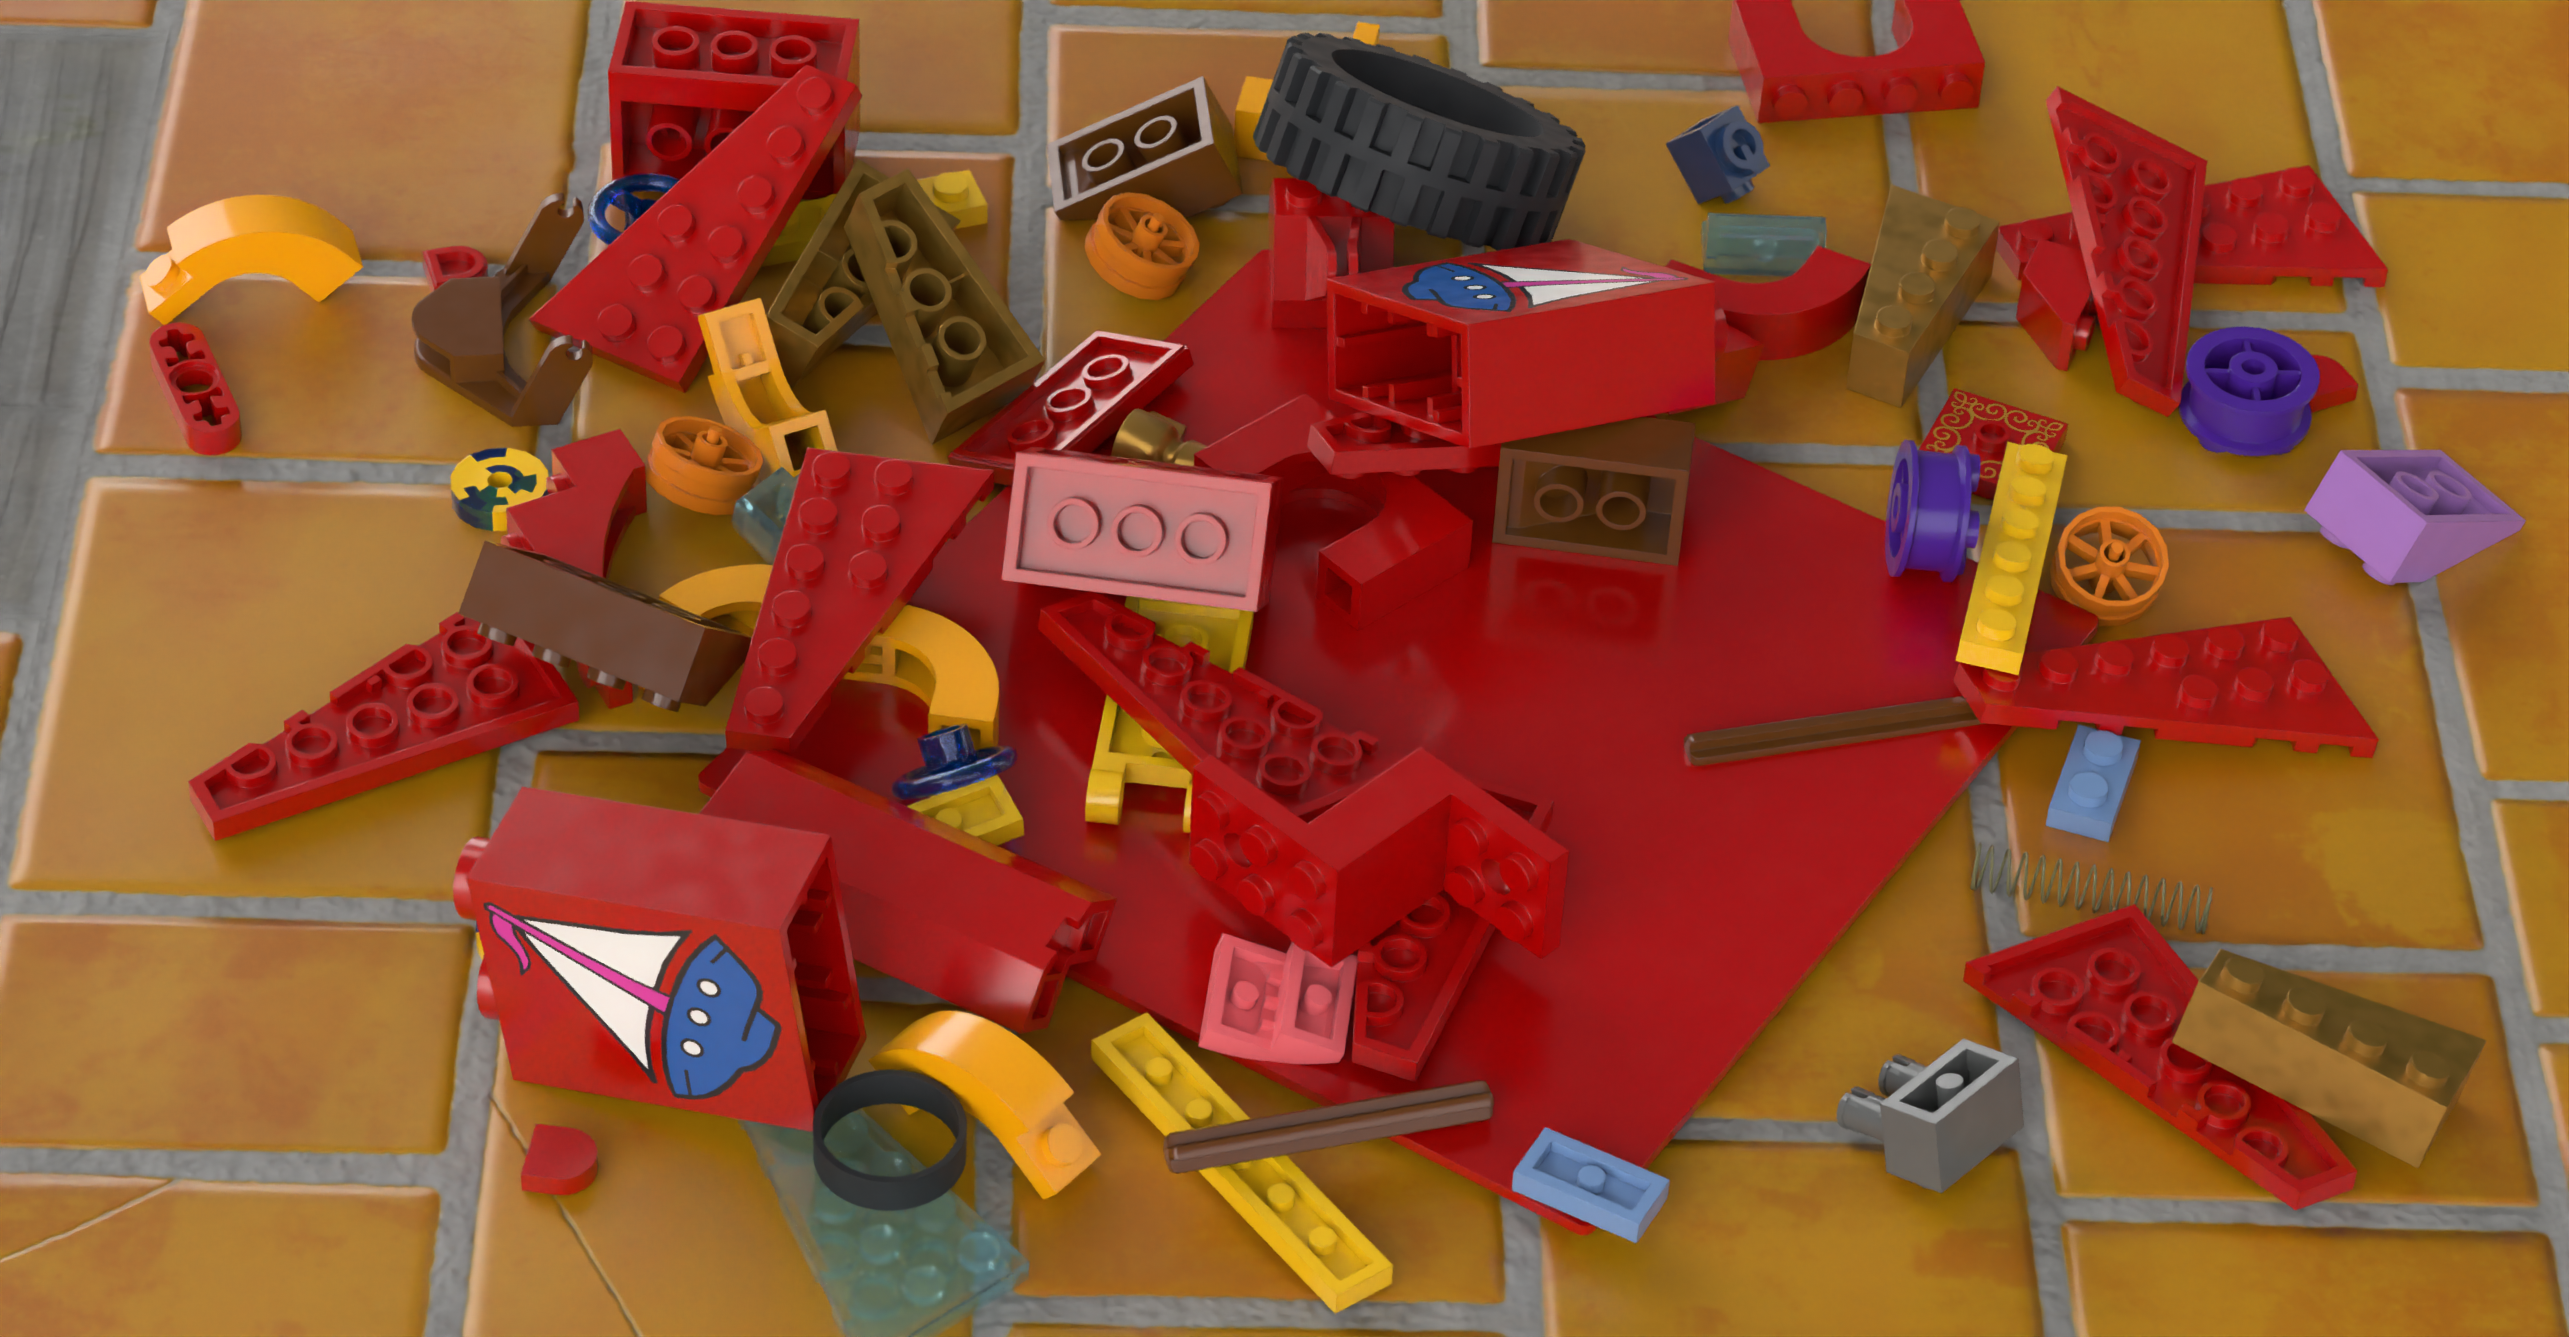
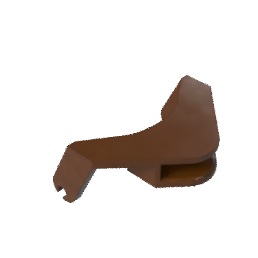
M563 193L552 194L541 202L504 268L492 277L451 278L423 298L412 312V327L417 336L414 344V359L418 367L429 376L512 427L558 425L593 364V351L587 340L582 341V348L579 351L570 352L568 349L573 347V337L571 335L561 336L549 344L528 382H526L511 368L504 351L505 334L512 319L550 282L583 225L584 209L578 198L573 199V206L570 209L563 210L559 208L565 203Z

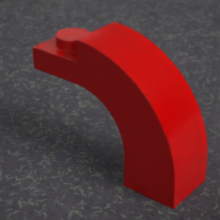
M1818 245L1798 271L1786 278L1766 283H1745L1730 280L1670 259L1665 267L1714 281L1715 298L1719 301L1724 311L1727 324L1763 343L1764 347L1758 361L1807 355L1833 344L1847 334L1857 322L1871 264Z

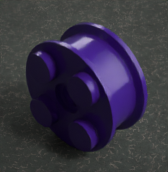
M2255 327L2219 329L2204 335L2193 344L2186 360V373L2189 381L2182 389L2181 403L2178 407L2183 423L2199 439V443L2203 448L2217 453L2228 452L2244 456H2266L2288 453L2304 439L2309 431L2312 417L2309 402L2317 392L2320 374L2314 358L2303 346L2280 333Z
M1906 439L1900 445L1890 483L1886 516L1885 553L1887 570L1890 576L1899 577L1904 569L1907 568L1937 571L1943 582H1952L1957 575L1963 574L1967 548L1976 547L1980 527L1979 511L1970 510L1971 492H1976L1979 483L1980 456L1969 454L1967 446L1957 445L1952 453L1917 450L1913 440Z

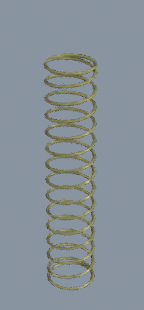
M1980 842L1978 845L1970 886L1971 890L1974 889L1976 891L1979 888L1991 853L1989 890L1991 894L1997 889L2008 856L2006 882L2008 897H2011L2015 890L2025 860L2023 894L2026 901L2030 898L2042 863L2041 902L2043 904L2048 899L2059 867L2058 905L2059 907L2063 906L2077 867L2075 908L2077 911L2082 906L2093 871L2092 911L2094 914L2097 913L2110 874L2109 913L2117 910L2127 878V906H2130L2131 872L2128 871L2125 874L2112 911L2114 869L2110 868L2095 908L2097 867L2095 864L2091 867L2078 904L2080 864L2078 861L2073 866L2061 901L2063 861L2061 858L2057 860L2044 898L2046 865L2044 854L2039 859L2027 894V851L2024 852L2010 891V848L2006 850L1993 888V844L1988 849L1978 882L1975 885L1982 843ZM2147 874L2143 876L2134 904L2137 905L2145 881L2144 915L2148 920H2150L2159 890L2163 884L2161 925L2164 927L2167 924L2180 886L2178 928L2182 930L2197 890L2195 931L2198 934L2202 929V935L2205 934L2213 887L2209 890L2208 900L2200 925V886L2198 884L2192 891L2181 923L2182 882L2179 881L2175 887L2164 920L2166 881L2164 877L2159 881L2147 916L2149 878Z

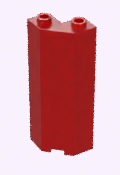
M775 749L746 752L699 813V815L831 835L853 959L1020 1034L1048 1028L1069 966L1096 960L1118 899Z

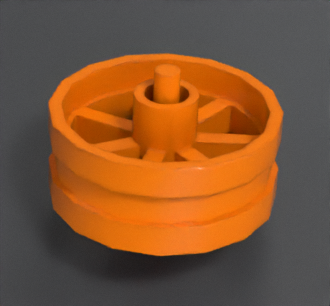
M1126 192L1112 196L1103 206L1098 215V220L1092 225L1086 235L1084 249L1090 265L1103 280L1113 287L1136 298L1160 300L1171 297L1186 278L1187 271L1193 266L1198 257L1200 243L1194 228L1180 212L1170 205L1146 194Z
M679 416L660 422L652 442L653 448H651L645 462L647 483L666 499L695 512L712 515H731L746 509L754 490V483L764 462L760 449L749 438L733 428L709 419Z
M2095 507L2078 514L2064 528L2050 565L2052 588L2059 599L2095 614L2099 619L2098 626L2125 625L2140 619L2155 603L2169 568L2167 545L2158 529L2141 514L2122 507ZM2089 533H2098L2100 549L2097 550L2079 537ZM2111 533L2127 538L2130 541L2125 544L2121 540L2112 539ZM2066 548L2090 564L2068 569L2065 561ZM2141 549L2150 565L2128 561L2130 556ZM2126 577L2152 581L2153 584L2145 594L2138 596ZM2088 579L2090 586L2095 590L2094 594H2089L2076 582ZM2116 589L2123 601H2108L2102 599L2104 594L2111 593Z

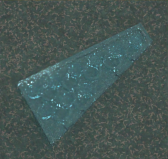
M858 1109L840 1119L832 1126L824 1138L827 1149L837 1160L862 1173L891 1177L909 1175L927 1169L862 1109ZM737 1119L741 1129L747 1131L757 1152V1162L765 1178L770 1179L779 1197V1207L816 1283L821 1284L830 1302L832 1317L841 1335L845 1334L846 1337H936L1029 1279V1260L951 1189L930 1203L907 1210L880 1211L856 1206L831 1192L818 1176L813 1161V1132Z

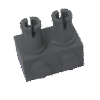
M1966 1039L1959 1041L1929 1066L1920 1064L1906 1056L1896 1054L1892 1057L1893 1061L1888 1060L1883 1065L1879 1074V1090L1884 1096L1888 1097L1887 1099L1875 1095V1093L1864 1088L1853 1087L1851 1094L1846 1092L1842 1096L1837 1108V1121L1842 1128L1857 1133L1860 1132L1884 1142L1887 1173L1916 1183L1921 1187L1942 1193L2024 1127L2019 1058Z

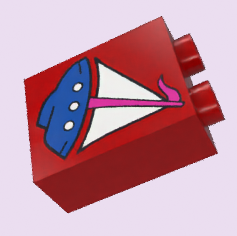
M1572 239L1327 279L1329 400L1469 449L1715 404V362L1721 358L1725 351L1728 330L1724 311L1719 301L1715 298L1714 281Z
M522 786L492 837H473L467 842L460 854L453 883L454 905L461 918L477 922L484 952L477 981L478 1007L484 1018L500 1021L513 1080L813 1132L814 1114L819 1103L831 1089L845 1081L867 1039L831 835Z

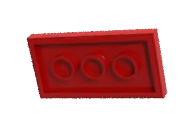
M1097 330L947 456L949 464L994 470V483L1012 486L1016 452L1032 447L1091 453L1121 427L1127 416L1134 409H1143L1194 365L1189 346Z

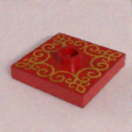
M1954 388L1918 450L1952 453L1957 445L1967 446L1969 454L1980 456L1981 463L1978 487L1976 492H1971V494L1994 501L2007 442L2019 445L2038 444L2050 449L2052 452L2058 453L2066 440L2068 423Z

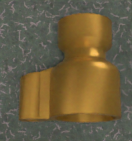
M1138 408L1134 409L1122 423L1116 435L1111 456L1194 466V454L1207 446L1195 440L1182 442L1187 426L1155 411L1148 413Z

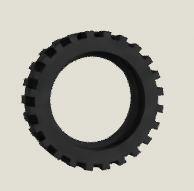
M1301 33L1287 40L1253 135L1259 151L1267 153V159L1275 165L1286 167L1288 174L1298 180L1312 183L1318 191L1328 196H1337L1350 202L1351 206L1367 213L1371 211L1390 219V222L1404 227L1409 225L1427 231L1428 235L1442 239L1449 237L1460 240L1465 245L1481 248L1483 245L1490 246L1497 251L1552 242L1586 152L1583 140L1577 137V133L1572 128L1559 124V119L1552 114L1534 108V104L1523 98L1513 97L1503 92L1500 87L1488 82L1483 83L1468 77L1467 73L1454 68L1442 67L1431 63L1429 59L1414 54L1410 56L1384 45L1377 44L1374 46L1350 37L1338 39L1331 34L1318 33L1316 36L1309 33Z

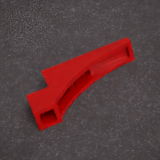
M621 429L551 449L553 476L546 478L548 495L506 508L508 534L501 537V544L543 553L608 579L614 556L629 525L636 515L647 512L645 464ZM576 661L584 685L588 689L595 687L609 710L633 702L632 683L626 681L623 690L598 683L586 677L590 666Z

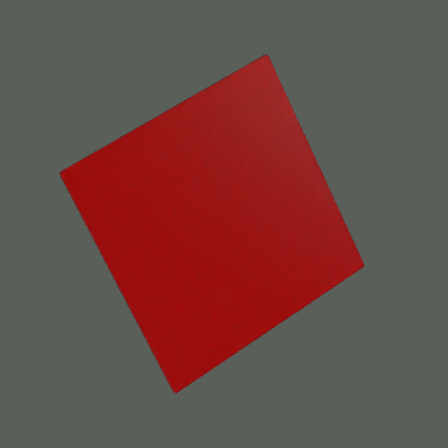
M1269 249L1261 250L1163 340V342L1189 346L1194 365L1142 409L1148 413L1155 411L1187 426L1182 442L1195 440L1206 446L1217 442L1305 393L1327 410L1334 412L1338 417L1363 412L1329 400L1328 329L1271 328ZM1119 429L1092 451L1091 454L1111 456ZM1694 437L1678 566L1493 543L1499 466L1479 467L1472 473H1458L1448 469L1421 470V473L1417 476L1424 484L1453 506L1459 507L1473 520L1469 568L1359 631L1316 598L1318 555L1321 549L1371 522L1373 518L1354 505L1328 498L1300 499L1282 505L1270 602L1259 611L1254 612L1245 670L1322 709L1323 721L1350 736L1360 729L1379 739V749L1407 757L1422 747L1457 772L1554 800L1552 820L1545 834L1567 848L1569 856L1559 947L1540 959L1519 943L1506 938L1498 928H1495L1416 1082L1352 1063L1356 976L1345 1051L1340 1062L1290 1064L1219 1054L1322 1106L1475 1080L1487 1082L1494 1099L1492 1117L1488 1120L1388 1137L1387 1139L1578 1235L1592 1234L1598 1227L1512 1190L1514 1170L1545 1127L1646 1170L2018 728V726L1986 723L1708 765H1693L1689 761L1684 749V737L1688 734L1963 696L1953 680L1959 663L1956 661L1958 647L1978 568V562L1966 557L1963 574L1957 575L1952 582H1943L1937 571L1907 568L1904 569L1899 577L1890 576L1887 570L1885 553L1886 521ZM1007 486L966 524L955 540L950 539L944 544L933 559V570L907 602V605L934 612L961 626L977 639L990 656L999 680V740L993 769L928 761L929 706L921 698L903 688L882 683L842 679L831 693V704L791 756L904 806L914 804L997 772L1024 822L1023 836L997 846L1118 898L1096 960L1070 965L1066 977L1141 1015L1147 1012L1157 1023L1199 1043L1214 951L1222 934L1225 933L1283 953H1287L1292 940L1261 916L1249 912L1242 902L1219 885L1204 879L1189 864L1190 833L1183 832L1187 789L1125 782L1119 825L1085 821L1088 781L1107 694L1038 629L1041 608L1088 591L1002 580L1012 486ZM2038 589L2024 653L2087 645L2097 633L2099 619L2089 611ZM1098 592L1125 607L1127 596ZM726 747L698 774V788L700 792L712 797L744 754L753 751ZM1358 950L1351 955L1358 957Z

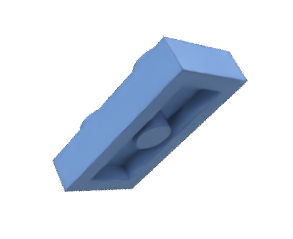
M2078 725L2048 808L2045 826L2109 842L2138 758L2141 740Z
M1545 1127L1514 1170L1512 1190L1637 1243L1667 1200L1670 1180Z

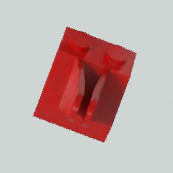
M1273 178L1270 185L1268 211L1271 328L1327 329V279L1394 268V223L1390 222L1389 218L1369 211L1367 213L1351 206L1350 202L1337 196H1328L1318 191L1316 186L1308 181H1301L1296 178Z

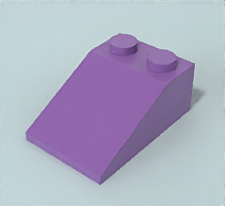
M2340 450L2304 509L2306 513L2322 525L2320 532L2327 540L2339 547L2350 549L2364 561L2362 567L2367 574L2387 585L2424 582L2520 531L2526 521L2441 450Z

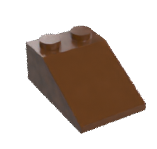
M1204 76L1047 144L1054 212L1059 220L1098 219L1101 209L1112 196L1126 192L1146 194L1164 201L1184 217L1193 216L1206 209L1221 207L1232 198L1243 194L1233 127Z
M1639 417L1503 442L1500 451L1492 542L1678 566L1696 423Z

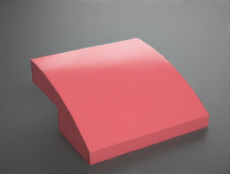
M1223 933L1214 951L1198 1047L1245 1059L1290 1064L1340 1062L1345 1051L1358 957L1349 955L1331 968L1309 951L1298 948L1293 942L1287 953H1283Z

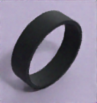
M877 1070L853 1076L831 1089L821 1100L815 1111L813 1119V1161L816 1172L831 1192L856 1206L880 1211H899L916 1208L944 1195L955 1185L964 1170L967 1157V1120L964 1109L956 1096L948 1088L922 1074L904 1070ZM880 1104H902L922 1109L939 1118L952 1131L956 1142L943 1159L925 1170L904 1176L885 1177L862 1173L844 1165L827 1149L824 1138L832 1126L840 1119L858 1109Z

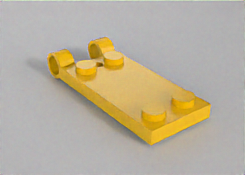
M1133 596L1126 597V608L1156 623L1155 634L1180 647L1185 646L1191 641L1211 651L1209 662L1232 674L1238 667L1245 669L1253 626V611ZM1107 695L1088 781L1085 821L1119 825L1125 782L1187 789L1183 832L1190 833L1192 774Z

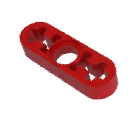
M170 323L157 328L149 338L152 369L187 445L191 450L202 455L214 456L232 451L239 445L242 439L240 412L203 332L198 327L188 323ZM176 352H181L188 360L179 362ZM195 384L210 387L205 391L195 393L181 391L183 387ZM212 414L215 426H210L207 421H203V417Z

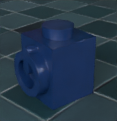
M1738 105L1702 119L1665 143L1698 204L1721 196L1724 204H1727L1744 196L1755 188L1751 179L1770 167L1763 153V141L1760 133L1752 124L1746 121Z

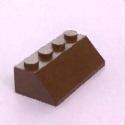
M484 541L458 613L481 622L477 633L486 638L510 646H514L517 637L535 644L532 656L565 668L569 667L571 659L590 666L587 678L619 690H623L626 681L645 688L642 700L674 712H679L681 703L706 707L744 664L752 636L543 553L490 541Z

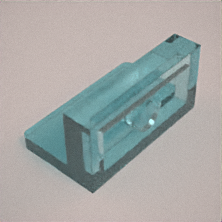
M1708 213L1707 221H1703L1701 226L1703 270L1712 274L1788 277L1803 266L1818 245L1825 248L1827 234L1826 218Z

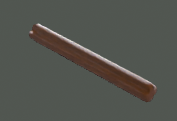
M1959 696L1693 733L1684 737V749L1689 761L1693 765L1701 766L1986 723H1980L1964 697Z
M1475 1080L1171 1132L1164 1138V1158L1170 1172L1181 1174L1486 1121L1492 1117L1494 1099L1487 1082Z

